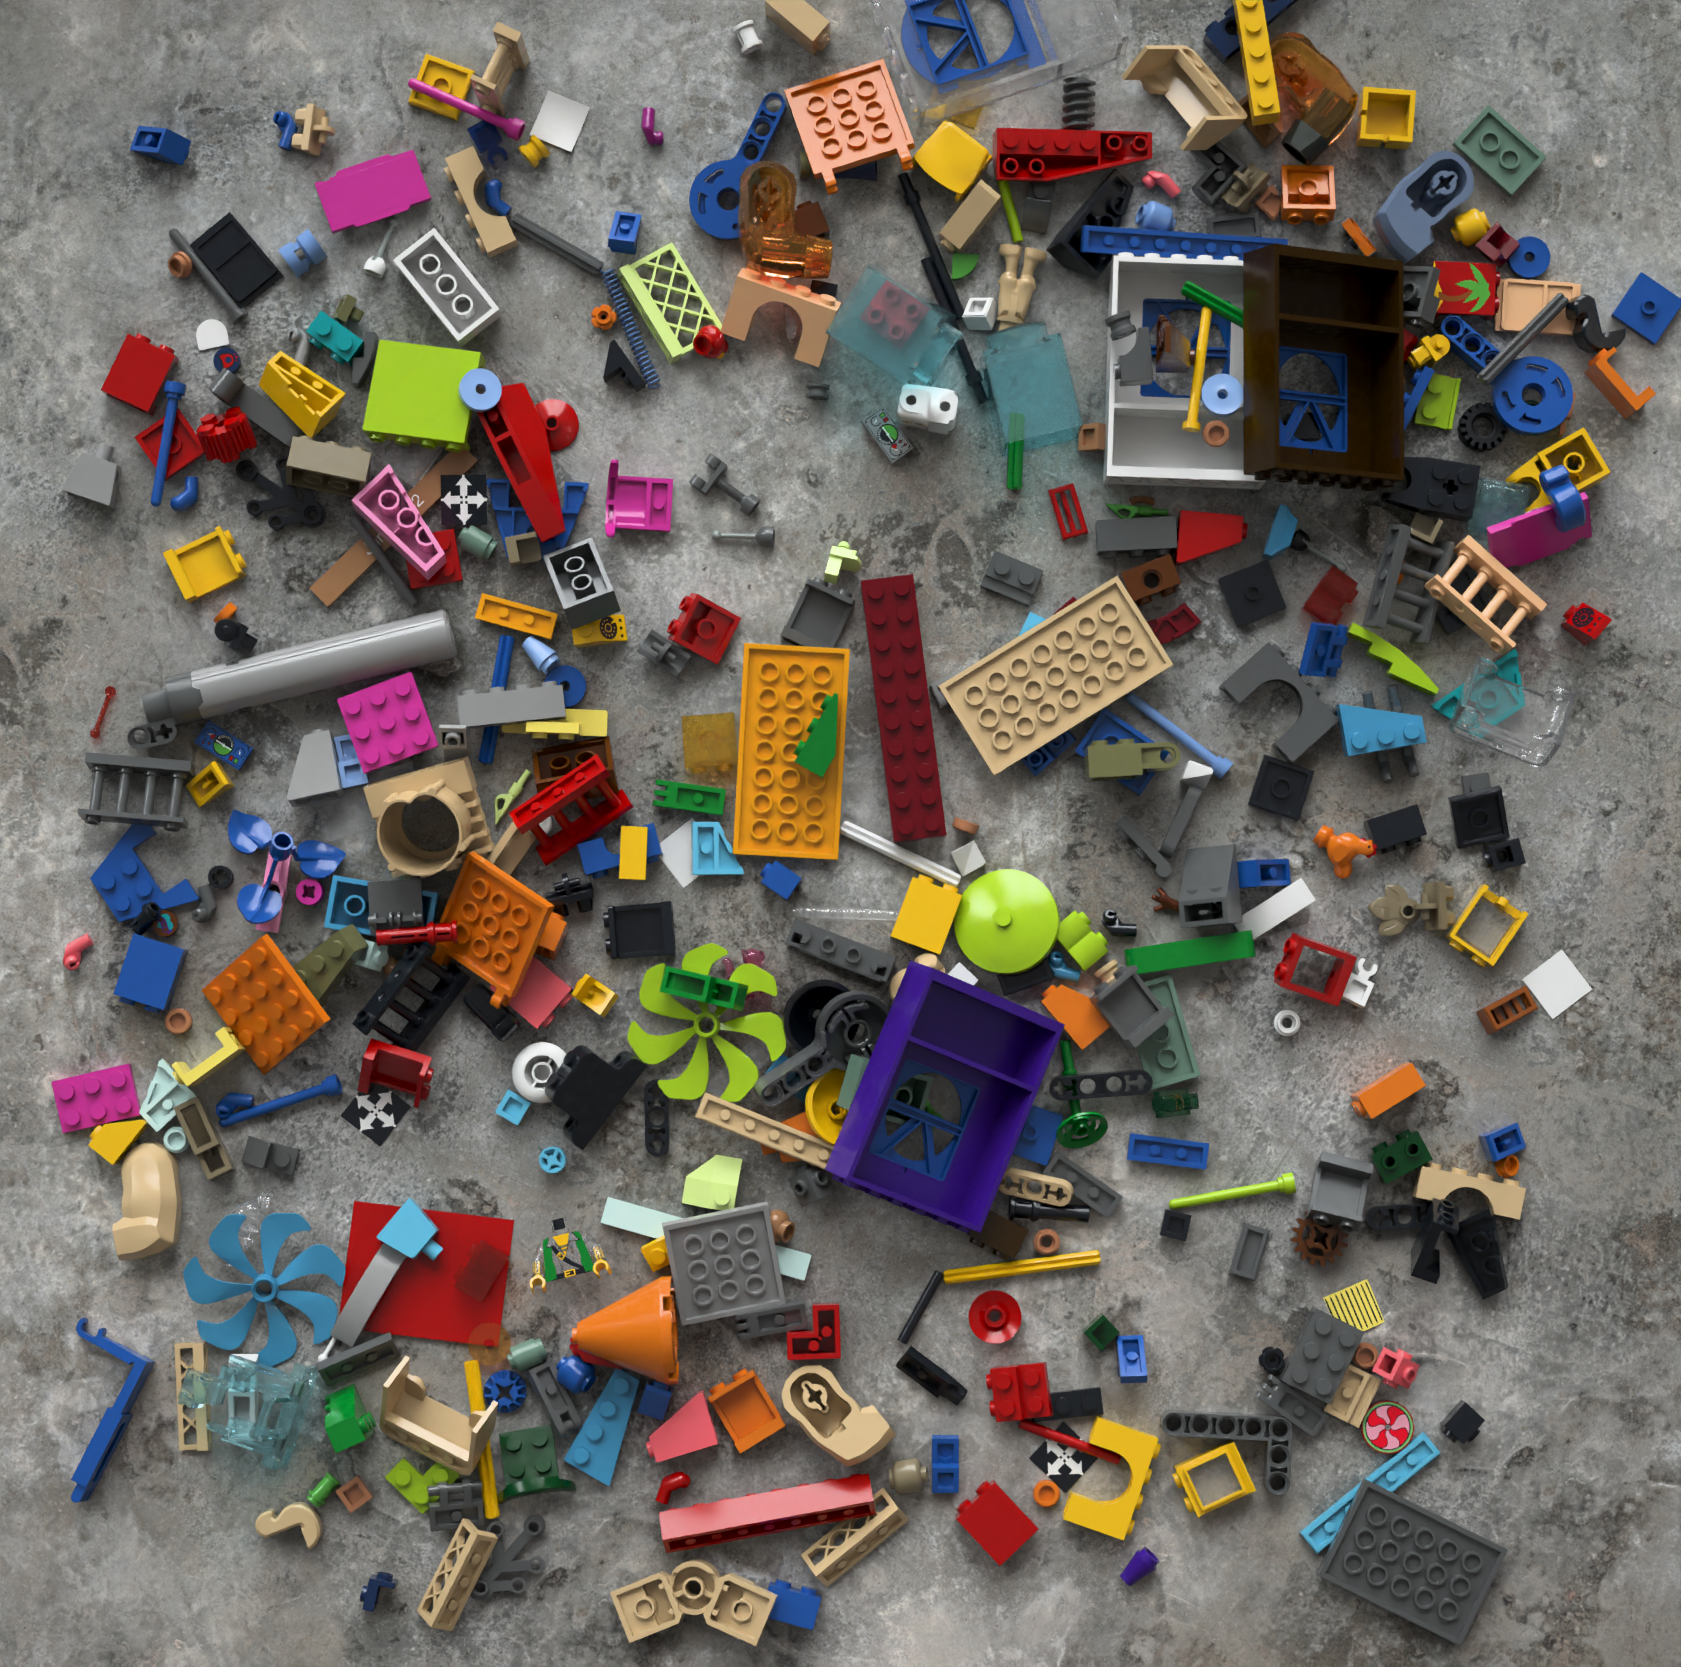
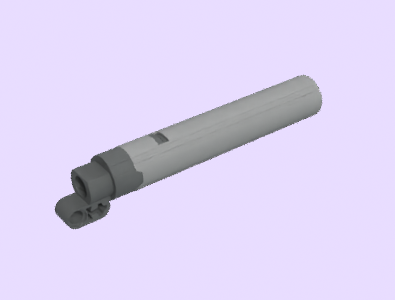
M442 609L239 659V662L222 663L166 677V688L147 692L141 696L148 722L134 726L128 732L127 741L132 748L137 750L166 744L173 741L179 735L180 725L246 709L248 706L252 708L453 659L457 655V649L448 614ZM164 724H166L167 728H172L173 731L169 734V737L166 733H160L155 736L156 741L154 740V731L162 729ZM136 730H142L146 733V743L136 741L134 736Z

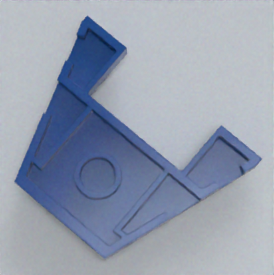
M487 479V488L508 558L505 537L536 531L523 507H509L510 480ZM565 482L562 514L566 532L545 543H541L539 539L542 561H544V555L567 546L588 492L589 483Z
M132 824L90 877L119 922L135 919L142 911V906L149 902H154L161 910H165L200 899L188 879H184L163 893L136 853V847L157 834L152 826Z

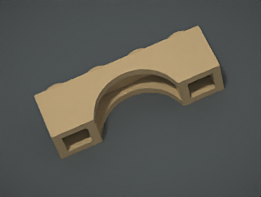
M474 146L445 158L448 166L443 169L449 182L455 181L459 189L454 191L460 206L465 204L469 211L465 217L470 228H476L480 237L476 238L481 252L487 251L489 257L492 258L518 246L506 216L487 214L477 205L476 191L486 173Z
M1427 1162L1425 1166L1417 1168L1412 1192L1413 1197L1431 1201L1433 1198L1441 1200L1445 1199L1455 1189L1470 1187L1477 1190L1484 1197L1488 1207L1493 1206L1494 1214L1520 1220L1526 1188L1519 1187V1181L1504 1178L1503 1183L1494 1182V1176L1478 1173L1477 1178L1467 1176L1468 1170L1452 1167L1451 1172L1441 1170V1164Z

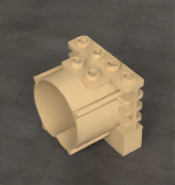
M468 756L373 782L363 788L372 818H375L377 823L378 845L389 863L388 869L392 871V878L399 877L400 880L409 879L414 876L426 878L444 868L445 871H451L461 867L460 864L464 863L469 852L474 851L485 858L490 855L489 851L495 848L490 836V829L485 820V813L480 804L481 800L476 791L477 783ZM432 796L442 801L456 818L459 828V840L453 846L441 851H428L416 846L408 838L403 827L402 816L407 803L410 804L415 799L427 801Z

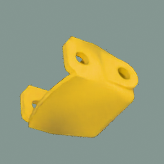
M945 120L933 135L924 142L913 156L911 162L913 170L919 165L937 183L957 193L954 201L959 204L972 189L993 157L980 143L954 123Z

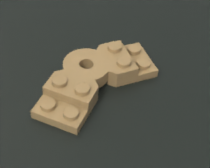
M702 1559L685 1561L677 1566L671 1574L660 1571L610 1592L629 1643L680 1623L686 1613L690 1615L703 1614L707 1625L757 1646L778 1597L777 1594L755 1585L754 1582L732 1572L721 1576L714 1565ZM691 1580H695L700 1584L701 1591L699 1594H694L690 1591L689 1583Z

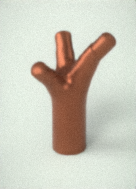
M1159 887L1157 891L1161 897L1156 895L1151 897L1152 900L1160 903L1159 906L1153 908L1154 911L1170 909L1179 912V902L1169 897Z

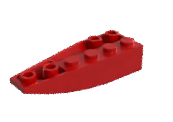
M997 128L993 134V166L996 181L1050 182L1152 159V132Z
M524 383L501 386L502 393L497 404L492 409L485 412H477L541 543H545L566 532L547 431Z

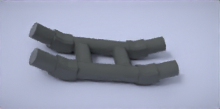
M1392 684L1387 686L1391 712L1403 713L1398 685ZM1363 691L1364 708L1376 709L1372 691ZM1411 745L1375 752L1378 768L1384 783L1394 781L1387 753L1402 750V757L1409 776L1416 777L1420 774Z

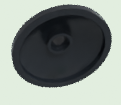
M825 979L811 981L798 988L787 1001L782 1018L783 1029L790 1044L799 1052L809 1046L815 1039V1027L818 1016L813 1017L814 1011L820 1010L821 1012L831 999L850 990L836 981ZM854 1024L849 1029V1040H853L859 1024Z

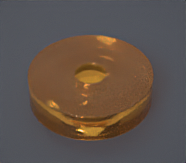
M491 1322L483 1323L477 1326L469 1336V1352L473 1359L477 1360L480 1364H498L510 1352L511 1338L508 1331L502 1325ZM486 1339L494 1341L493 1348L489 1349L484 1345Z

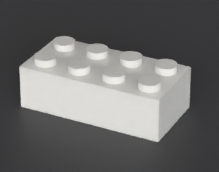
M435 228L393 260L396 267L461 347L502 316L498 306Z

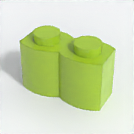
M1074 910L1060 921L1057 941L1080 969L1086 971L1108 952L1105 946L1109 943L1100 932L1095 934L1090 929L1089 925L1092 922L1082 911L1078 914Z

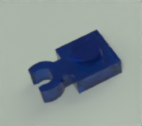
M482 120L467 129L480 154L488 151L487 158L492 167L496 166L493 160L495 154H501L505 161L508 160L505 149L497 146V144L503 142V139L495 125Z

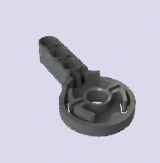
M849 991L834 997L824 1006L818 1016L814 1041L760 1077L754 1084V1093L764 1105L774 1107L832 1068H838L842 1071L847 1070L850 1056L845 1055L843 1059L844 1054H855L860 1051L856 1055L870 1059L877 1043L875 1039L880 1030H882L890 1010L879 998L864 991ZM854 1024H863L865 1027L863 1035L857 1040H849V1029ZM818 1057L817 1063L814 1066L808 1067L809 1061L812 1058ZM796 1072L794 1079L786 1081L788 1074ZM774 1087L770 1095L764 1096L767 1088Z

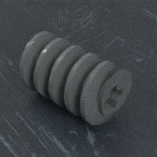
M1083 77L1065 78L1063 81L1066 84L1063 85V91L1066 94L1063 95V102L1066 104L1062 107V111L1065 113L1062 116V122L1065 125L1062 126V129L1087 130V128L1094 127L1095 123L1087 120L1095 116V112L1088 111L1089 107L1095 106V102L1088 100V98L1095 96L1096 92L1088 90V87L1095 86L1096 82Z

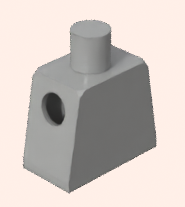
M99 443L95 457L82 453L62 490L69 495L114 509L121 475V467L110 462L115 448Z

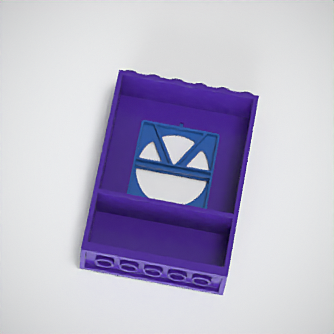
M910 961L825 1170L833 1173L832 1179L851 1188L859 1189L879 1199L882 1198L899 1207H905L910 1211L930 1217L945 1225L948 1224L969 1234L971 1229L980 1233L1065 1024L939 970ZM922 1073L940 1074L953 1084L959 1095L961 1105L959 1125L893 1099V1096L898 1088L913 1076ZM888 1109L911 1117L890 1136L887 1135L886 1114ZM922 1123L924 1160L915 1161L902 1157L894 1150V1147ZM932 1126L954 1135L947 1147L937 1155L934 1153Z

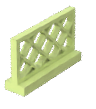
M672 242L631 265L627 264L619 268L618 279L670 365L678 361L683 355L694 350L693 341L690 345L682 348L677 339L679 331L693 334L694 340L699 332L701 319L712 321L714 326L718 327L721 331V322ZM670 251L675 260L674 267L669 268L659 265L660 256ZM641 266L654 268L651 281L640 278L636 269ZM657 269L672 273L669 286L654 282ZM674 275L686 278L688 281L687 290L672 287ZM652 286L667 290L664 303L653 300L650 295ZM670 292L685 295L682 308L667 304ZM688 297L699 299L702 304L700 313L685 309ZM666 309L680 312L678 325L668 323L665 320L664 314ZM683 314L698 317L695 330L681 326Z

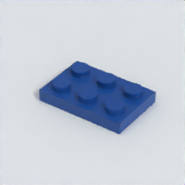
M1104 708L1074 752L1084 758L1086 747L1090 746L1092 741L1107 740L1108 745H1114L1120 739H1134V743L1155 742ZM1160 752V758L1162 761L1165 760L1169 752ZM1156 772L1143 773L1139 779L1116 781L1140 796Z

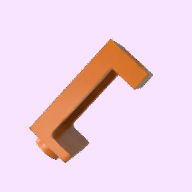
M1613 347L1609 351L1604 348L1587 363L1590 368L1584 373L1626 420L1656 393L1649 386L1637 396L1607 362L1617 351L1616 348Z
M746 1368L732 1376L734 1381L724 1385L721 1382L709 1390L711 1395L707 1397L735 1442V1446L740 1454L786 1426V1422L754 1369L747 1371Z

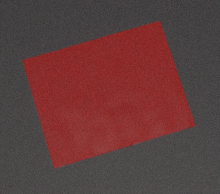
M354 1201L339 1315L384 1243L376 1236L401 1206ZM422 1209L439 1229L433 1240L443 1248V1251L434 1261L423 1252L416 1259L407 1256L368 1319L363 1331L385 1334L390 1332L393 1335L498 1347L514 1220Z

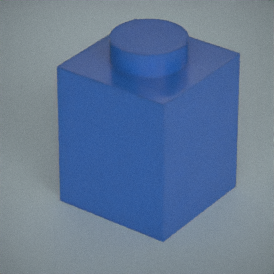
M776 860L773 864L768 862L760 873V876L763 877L761 884L786 901L802 880L801 877Z

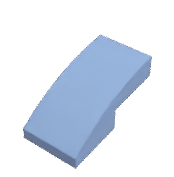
M350 735L334 737L342 788L368 784V773H363Z

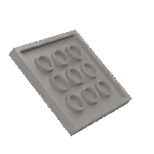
M767 1202L662 1223L682 1326L786 1305Z

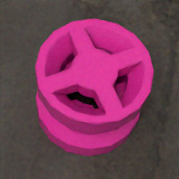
M304 879L297 885L296 896L301 903L313 906L319 904L324 899L325 890L319 881Z

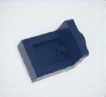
M377 1572V1575L372 1574L369 1578L368 1586L363 1585L360 1601L364 1602L362 1610L373 1612L377 1605L381 1586L395 1589L398 1580L392 1579L393 1575L386 1572Z

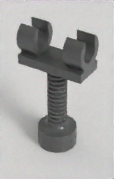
M710 453L705 463L716 470L708 482L694 474L689 481L690 484L705 496H707L713 486L719 487V489L723 490L735 501H738L741 505L740 511L749 517L761 500L754 494L746 496L726 482L721 476L728 468L727 464Z

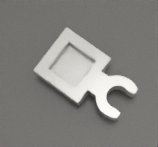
M1361 958L1356 963L1355 970L1357 974L1351 972L1341 998L1361 1009L1365 1007L1374 983L1368 981V979L1376 973L1378 968L1374 964L1371 966L1370 971H1365L1363 969L1364 958Z

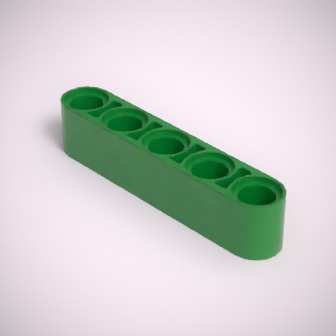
M1252 930L1124 950L1126 966L1136 965L1138 968L1137 974L1256 956Z

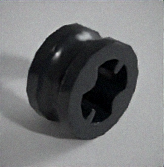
M222 865L213 867L208 874L210 885L217 889H227L234 880L233 872L228 867ZM220 870H224L223 874L227 875V880H223L222 884L218 885L219 881L214 880V876L218 875Z

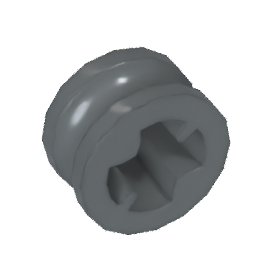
M807 383L809 392L806 393V398L813 400L829 399V395L826 392L830 390V385Z

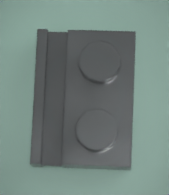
M994 551L980 587L1029 606L1043 570Z

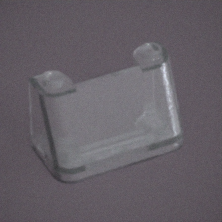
M1476 656L1448 727L1449 731L1460 738L1535 767L1547 765L1562 744L1575 694L1562 687H1554L1548 689L1543 695L1497 677V665L1491 659Z

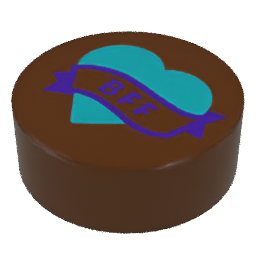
M162 910L160 919L153 921L151 927L157 935L169 937L178 930L179 920L173 912Z

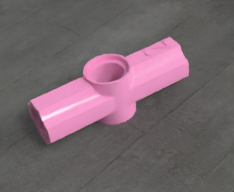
M268 853L263 888L273 863L270 853ZM292 855L284 861H278L270 887L277 885L280 889L282 897L280 912L272 920L263 924H256V930L279 933L284 901L288 895L287 884Z

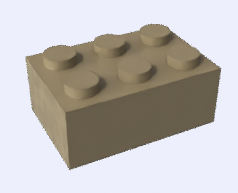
M293 436L286 465V484L354 498L368 485L371 470V452H367L366 449L361 447H342L339 443L333 441L318 442L309 436Z

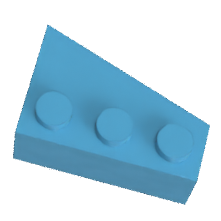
M1342 704L1335 705L1337 718L1339 719L1338 725L1344 757L1427 742L1422 716Z

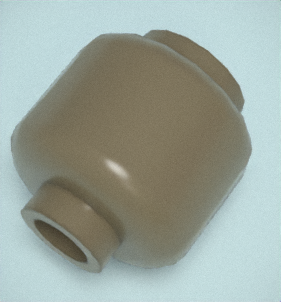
M917 1458L895 1461L893 1467L889 1468L891 1489H895L899 1495L920 1493L924 1488V1483L929 1482L927 1466L922 1467L920 1460Z

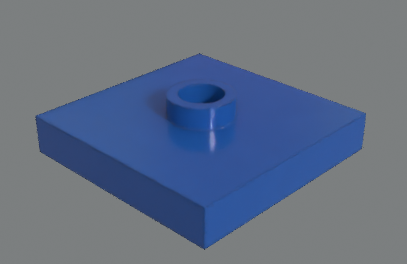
M1641 272L1615 308L1611 317L1654 345L1680 309L1681 298Z
M1032 1105L1012 1154L1047 1166L1056 1140V1131L1062 1122L1063 1115Z

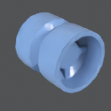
M308 229L296 237L295 243L288 242L278 249L297 278L310 270V264L317 265L328 257ZM299 249H302L307 256L301 261L295 254Z

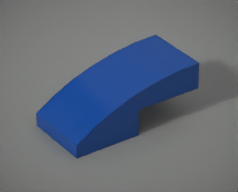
M932 1435V1493H959V1435Z

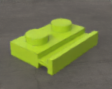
M1433 373L1416 407L1413 424L1451 431L1461 378L1456 379Z

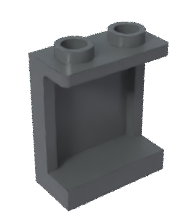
M814 577L813 580L807 578L794 610L781 632V638L797 646L834 648L855 605V600L851 599L852 594L840 588L836 592L828 588L829 583L817 577Z
M1123 965L1113 973L1114 978L1108 983L1103 981L1093 989L1095 994L1089 998L1127 1049L1136 1048L1174 1016L1169 1007H1162L1136 973L1138 970L1136 965Z
M1322 1151L1316 1161L1306 1219L1313 1220L1314 1223L1319 1225L1330 1224L1338 1226L1346 1232L1358 1231L1364 1221V1217H1362L1368 1180L1372 1175L1374 1164Z

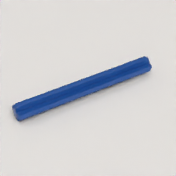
M500 636L491 688L504 687L506 690L514 645V638L512 636ZM499 726L484 727L479 762L484 764L493 763Z

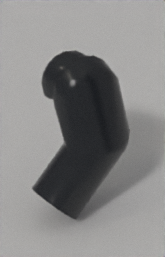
M1113 909L1104 911L1101 921L1112 936L1136 937L1137 924L1122 923Z

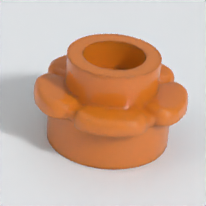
M609 305L595 307L591 313L593 326L602 330H609L617 320L616 313L612 311V307ZM605 315L606 319H601V316Z
M1514 1155L1506 1156L1495 1161V1170L1499 1176L1510 1178L1517 1174L1519 1161Z

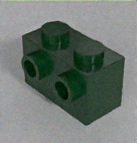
M1406 1129L1395 1135V1141L1389 1144L1383 1141L1371 1148L1373 1152L1367 1156L1371 1163L1374 1164L1373 1167L1383 1184H1388L1433 1160L1418 1131L1410 1132L1409 1129Z

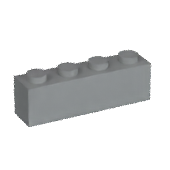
M557 681L542 682L541 687L531 688V684L515 685V690L505 691L504 687L489 688V693L478 694V690L462 691V696H457L460 725H467L470 729L526 723V721L540 722L566 719L563 685H557Z

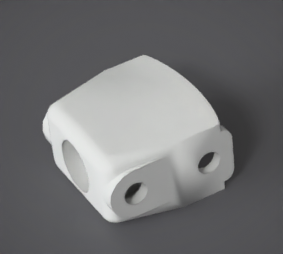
M905 384L901 389L897 421L904 426L948 435V431H952L955 427L959 394L948 389Z

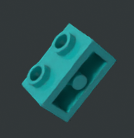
M323 311L319 312L306 330L310 337L309 342L319 350H322L323 347L331 352L330 357L340 365L346 363L353 367V357H360L364 352V341Z

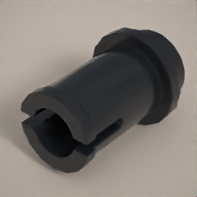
M154 902L144 904L142 911L130 923V928H133L132 931L138 935H143L153 921L160 919L161 908Z

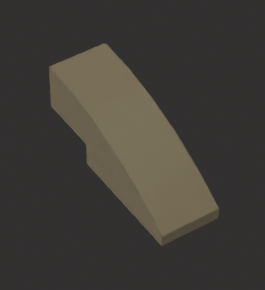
M196 1096L173 1107L194 1155L198 1157L207 1179L214 1181L235 1171L236 1168L200 1098Z

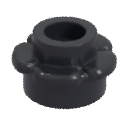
M1266 1347L1263 1349L1262 1355L1259 1356V1364L1269 1373L1281 1370L1285 1364L1283 1359L1284 1353L1279 1348ZM1270 1357H1274L1273 1362H1270Z

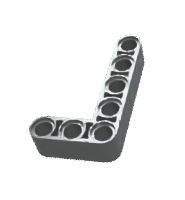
M1167 1410L1161 1415L1160 1426L1165 1433L1171 1436L1265 1441L1264 1486L1269 1492L1277 1496L1283 1495L1288 1491L1291 1477L1293 1430L1291 1423L1283 1416L1191 1410ZM1171 1416H1177L1180 1421L1179 1426L1173 1430L1166 1427V1420ZM1199 1417L1206 1420V1427L1201 1431H1195L1192 1426L1193 1421ZM1224 1419H1231L1232 1429L1225 1433L1221 1432L1219 1429L1220 1422ZM1251 1420H1256L1259 1423V1429L1254 1434H1249L1246 1431V1424ZM1276 1422H1284L1286 1427L1284 1433L1274 1435L1273 1425ZM1278 1448L1283 1449L1284 1458L1279 1462L1272 1461V1452ZM1276 1475L1282 1476V1486L1277 1489L1271 1488V1478Z

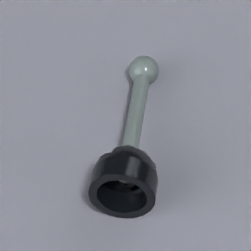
M1300 528L1296 530L1289 546L1296 551L1310 550L1335 566L1339 573H1344L1347 570L1345 563H1338L1310 545V537L1305 531Z

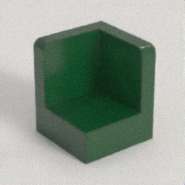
M1102 1313L1082 1330L1101 1352L1120 1333Z

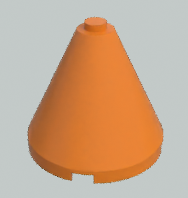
M672 1276L659 1277L579 1321L577 1328H572L573 1344H578L579 1350L666 1385L678 1384L679 1362H677L679 1341L675 1289L671 1288V1283H673Z

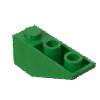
M836 692L833 696L827 694L820 706L824 710L819 720L814 717L806 730L811 734L806 742L800 740L793 752L797 756L795 759L796 763L820 777H823L836 755L838 693Z

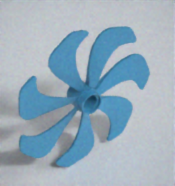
M273 1213L265 1217L261 1224L260 1240L264 1272L258 1274L245 1256L238 1238L239 1229L246 1219V1215H226L209 1237L210 1248L218 1257L253 1278V1283H231L212 1278L205 1274L198 1258L193 1257L183 1271L186 1288L190 1298L200 1304L222 1301L249 1291L252 1292L253 1297L237 1314L224 1322L217 1324L198 1320L197 1328L202 1340L224 1350H232L239 1347L251 1327L258 1302H264L268 1317L269 1337L266 1346L257 1353L259 1354V1365L268 1368L289 1359L296 1351L297 1339L288 1320L273 1301L275 1297L296 1307L310 1318L314 1324V1344H319L332 1336L330 1332L336 1323L338 1313L335 1302L323 1294L300 1290L279 1289V1286L304 1275L319 1273L326 1274L338 1286H342L346 1267L339 1257L328 1246L316 1244L299 1254L276 1277L272 1272L284 1241L292 1233L309 1231L311 1226L300 1214ZM266 1282L271 1285L272 1290L264 1292L259 1288L258 1284Z

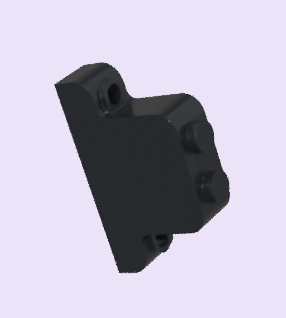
M579 1045L565 1055L559 1069L549 1076L545 1087L546 1096L570 1115L563 1127L564 1135L574 1145L584 1150L647 1065L629 1051L620 1052L611 1062H607L584 1045Z

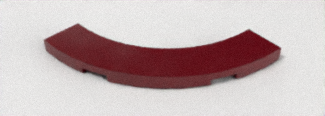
M1072 597L1054 614L1061 611L1062 609H1064L1065 607L1069 606L1077 600L1074 597ZM1183 603L1170 613L1146 622L1160 644L1163 645L1190 632L1202 621Z

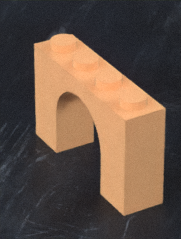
M742 268L736 278L721 332L745 341L751 331L758 307L772 301L786 303L796 310L802 321V335L794 359L819 367L824 359L841 302L836 301L833 296L827 294L818 295L813 293L805 286L787 284L780 277H767L762 275L757 269Z

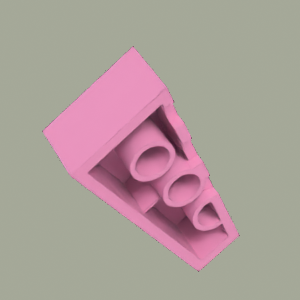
M390 465L386 466L351 500L354 510L427 580L447 563L444 551L422 519Z

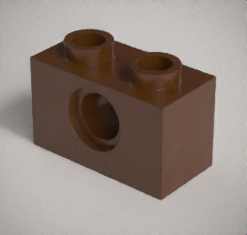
M1170 554L1123 571L1119 575L1122 584L1138 607L1152 602V596L1161 593L1162 597L1177 592L1176 587L1181 584ZM1148 575L1154 576L1158 581L1157 587L1148 588L1144 583V578Z

